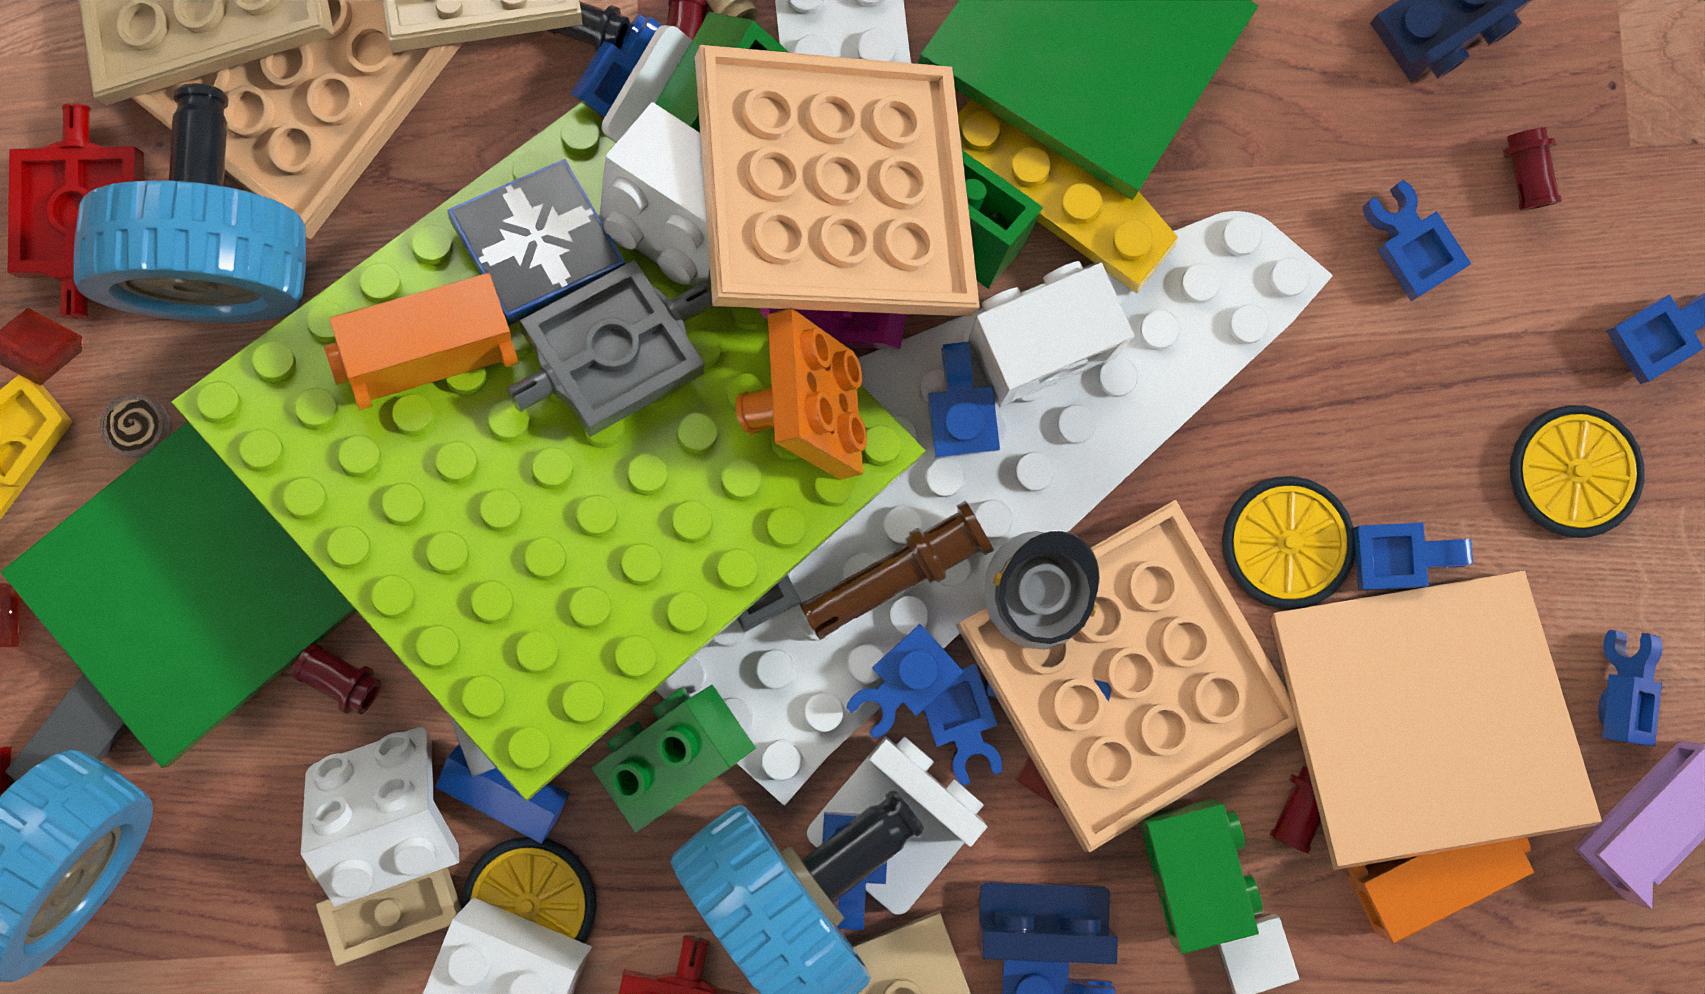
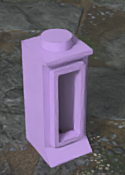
M1679 741L1602 818V822L1597 824L1574 847L1624 900L1652 909L1653 884L1658 886L1705 839V744Z

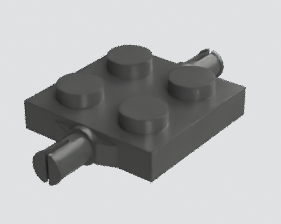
M635 260L625 264L520 320L521 333L538 357L540 370L511 386H507L508 396L512 403H515V408L521 413L524 409L555 394L558 399L570 406L589 437L597 434L704 374L705 363L688 340L684 322L715 307L712 305L711 291H707L708 286L704 282H700L697 286L670 300L664 293L651 285Z

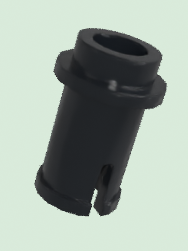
M579 1L583 25L547 30L553 34L558 33L594 45L597 52L604 41L621 49L630 20L628 17L621 15L620 9L616 6L610 5L605 10Z

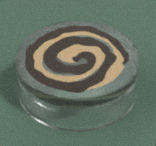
M125 394L117 397L107 405L101 416L100 431L105 444L112 451L123 456L141 459L170 436L171 420L167 410L158 401L140 394Z

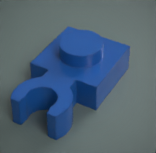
M1402 180L1390 189L1393 197L1398 202L1399 208L1397 213H1389L1384 210L1381 202L1376 197L1363 206V213L1373 227L1387 231L1391 237V240L1384 243L1377 250L1410 301H1413L1471 265V262L1437 211L1423 220L1420 219L1416 213L1418 206L1416 192L1408 182Z
M918 624L872 667L884 682L876 689L865 688L856 692L848 701L846 708L853 713L864 702L873 701L879 704L883 712L882 718L869 731L873 738H878L891 729L895 720V709L903 702L917 716L961 676L964 671L921 624Z
M976 664L961 668L964 673L924 709L935 745L938 747L952 741L955 743L957 750L952 759V769L956 779L962 786L970 784L965 764L967 759L974 754H982L987 757L989 767L994 775L1002 773V760L999 753L993 746L983 741L980 731L998 725Z

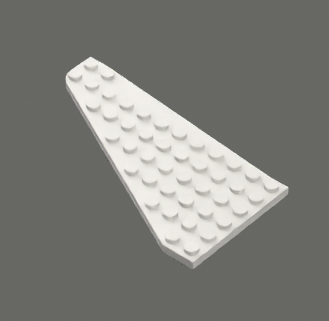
M1242 211L1222 212L1173 231L1178 236L1176 246L1138 293H1135L1106 272L1135 337L1116 358L1000 408L994 397L1000 450L996 452L935 459L927 397L928 393L946 391L941 354L943 344L969 341L973 388L990 386L969 340L976 316L984 311L983 308L977 310L972 316H961L904 339L901 343V349H879L859 357L858 360L862 370L861 385L926 452L924 456L788 573L801 601H808L874 562L892 554L907 544L905 538L910 536L909 532L916 528L923 532L957 513V505L965 500L988 537L994 551L987 555L978 552L946 570V578L938 583L936 580L930 583L928 579H925L857 619L855 618L839 627V629L819 640L815 631L808 623L800 604L747 632H743L736 619L655 691L666 699L684 687L690 697L713 684L756 747L754 751L737 762V764L785 806L823 761L881 707L876 702L867 701L862 703L853 713L846 708L848 701L856 692L865 688L876 689L884 682L872 668L918 624H921L942 648H945L960 634L956 624L986 608L984 599L985 576L994 554L1003 544L1011 538L1026 532H1069L1283 332L1333 275L1270 221L1253 213ZM1093 263V264H1091V265H1088V266H1086V267H1083V270H1084V269H1087V268H1089V267H1091V266H1094V265H1096V264ZM1044 283L1029 290H1026L1024 292H1021V295L1023 296L1030 292H1033L1046 284Z

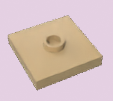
M940 910L851 944L871 975L868 986L859 994H971Z

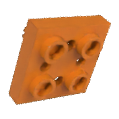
M792 308L768 314L772 387L753 392H742L737 396L735 409L740 426L751 435L774 427L776 444L839 480L862 475V451L866 448L867 434L858 410L857 388L862 384V370L857 356L848 347Z

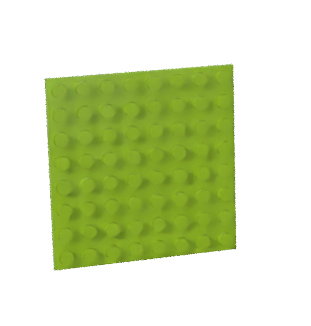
M582 102L171 401L179 413L526 802L924 456L926 452L862 385L857 388L859 415L863 420L867 434L866 448L862 451V475L839 480L776 444L774 427L761 430L752 435L749 432H745L740 426L736 415L735 404L737 396L742 392H753L772 387L768 319L762 316L760 308L715 306L684 322L688 340L705 363L704 374L591 437L588 436L570 406L558 399L555 394L524 409L521 413L515 408V403H512L508 396L506 387L540 370L538 357L521 333L520 321L508 326L518 364L505 368L503 362L384 396L371 400L373 407L359 411L350 382L336 385L325 353V345L337 342L329 318L479 276L480 274L449 220L448 209L566 159L600 217L605 156L616 143L603 133V120ZM614 242L625 264L635 260L651 285L664 293L670 300L693 288L689 284L681 285L672 281L661 271L656 262L635 248L626 249Z

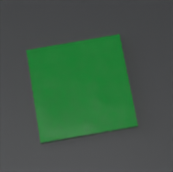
M959 0L920 54L918 64L952 67L954 87L957 91L1133 201L1259 5L1251 0Z
M188 421L0 571L161 768L170 767L298 661L309 645L313 643L318 644L357 612Z

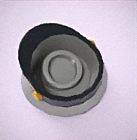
M1033 531L1011 538L994 554L985 576L984 599L989 618L1002 636L1022 648L1046 650L1066 643L1085 626L1089 617H1093L1096 613L1097 605L1095 600L1100 584L1098 561L1089 545L1080 537L1069 532L1049 531L1044 533Z

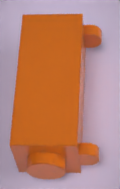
M490 273L330 317L329 320L337 342L324 346L336 385L350 382L359 411L373 407L371 400L500 362H503L505 368L518 364L510 330Z
M1526 837L1373 863L1366 866L1347 868L1349 874L1346 876L1375 933L1395 944L1535 872L1525 853L1531 851L1529 840Z

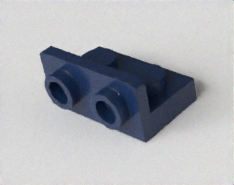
M1399 0L1378 13L1370 24L1412 84L1430 71L1433 72L1437 79L1445 76L1470 58L1466 48L1480 39L1484 38L1488 46H1491L1510 34L1522 24L1517 14L1532 0Z
M983 881L980 884L978 948L982 958L1117 964L1118 937L1109 928L1110 892L1105 886Z

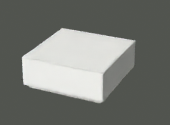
M1276 914L1255 919L1259 931L1258 935L1218 945L1233 994H1256L1300 980L1280 917Z

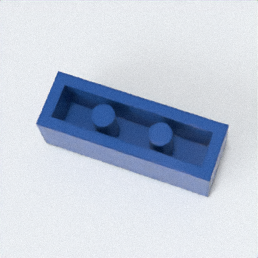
M460 743L447 757L435 788L541 844L556 825L570 794L549 782L526 802L497 768L472 777Z

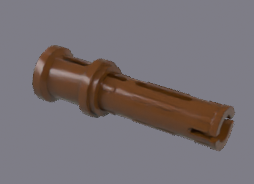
M966 500L957 505V513L923 532L916 528L909 532L910 536L905 538L907 544L892 554L874 562L825 592L800 603L808 623L815 631L819 640L925 579H928L930 583L935 580L937 583L946 578V570L974 554L981 552L987 555L993 552L994 549Z

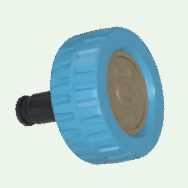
M198 83L181 85L174 92L177 109L173 114L169 181L155 180L115 183L96 188L83 197L78 208L75 231L74 283L80 293L99 304L151 317L195 322L233 323L263 321L289 315L299 307L303 298L306 270L305 224L293 209L278 201L251 192L224 187L227 121L224 116V109L228 107L229 99L224 91L211 85Z
M63 751L45 759L25 773L0 796V981L2 982L17 981L33 973L73 939L118 885L135 859L150 828L153 804L149 796L122 774L83 751Z
M897 791L886 793L884 801L878 805L868 807L803 859L799 857L791 846L781 850L753 814L743 805H737L729 809L697 832L674 852L670 862L679 882L713 934L759 994H859L868 986L871 980L869 970L844 933L837 927L845 918L835 902L901 851L906 841L912 836L919 837L923 833L924 826Z

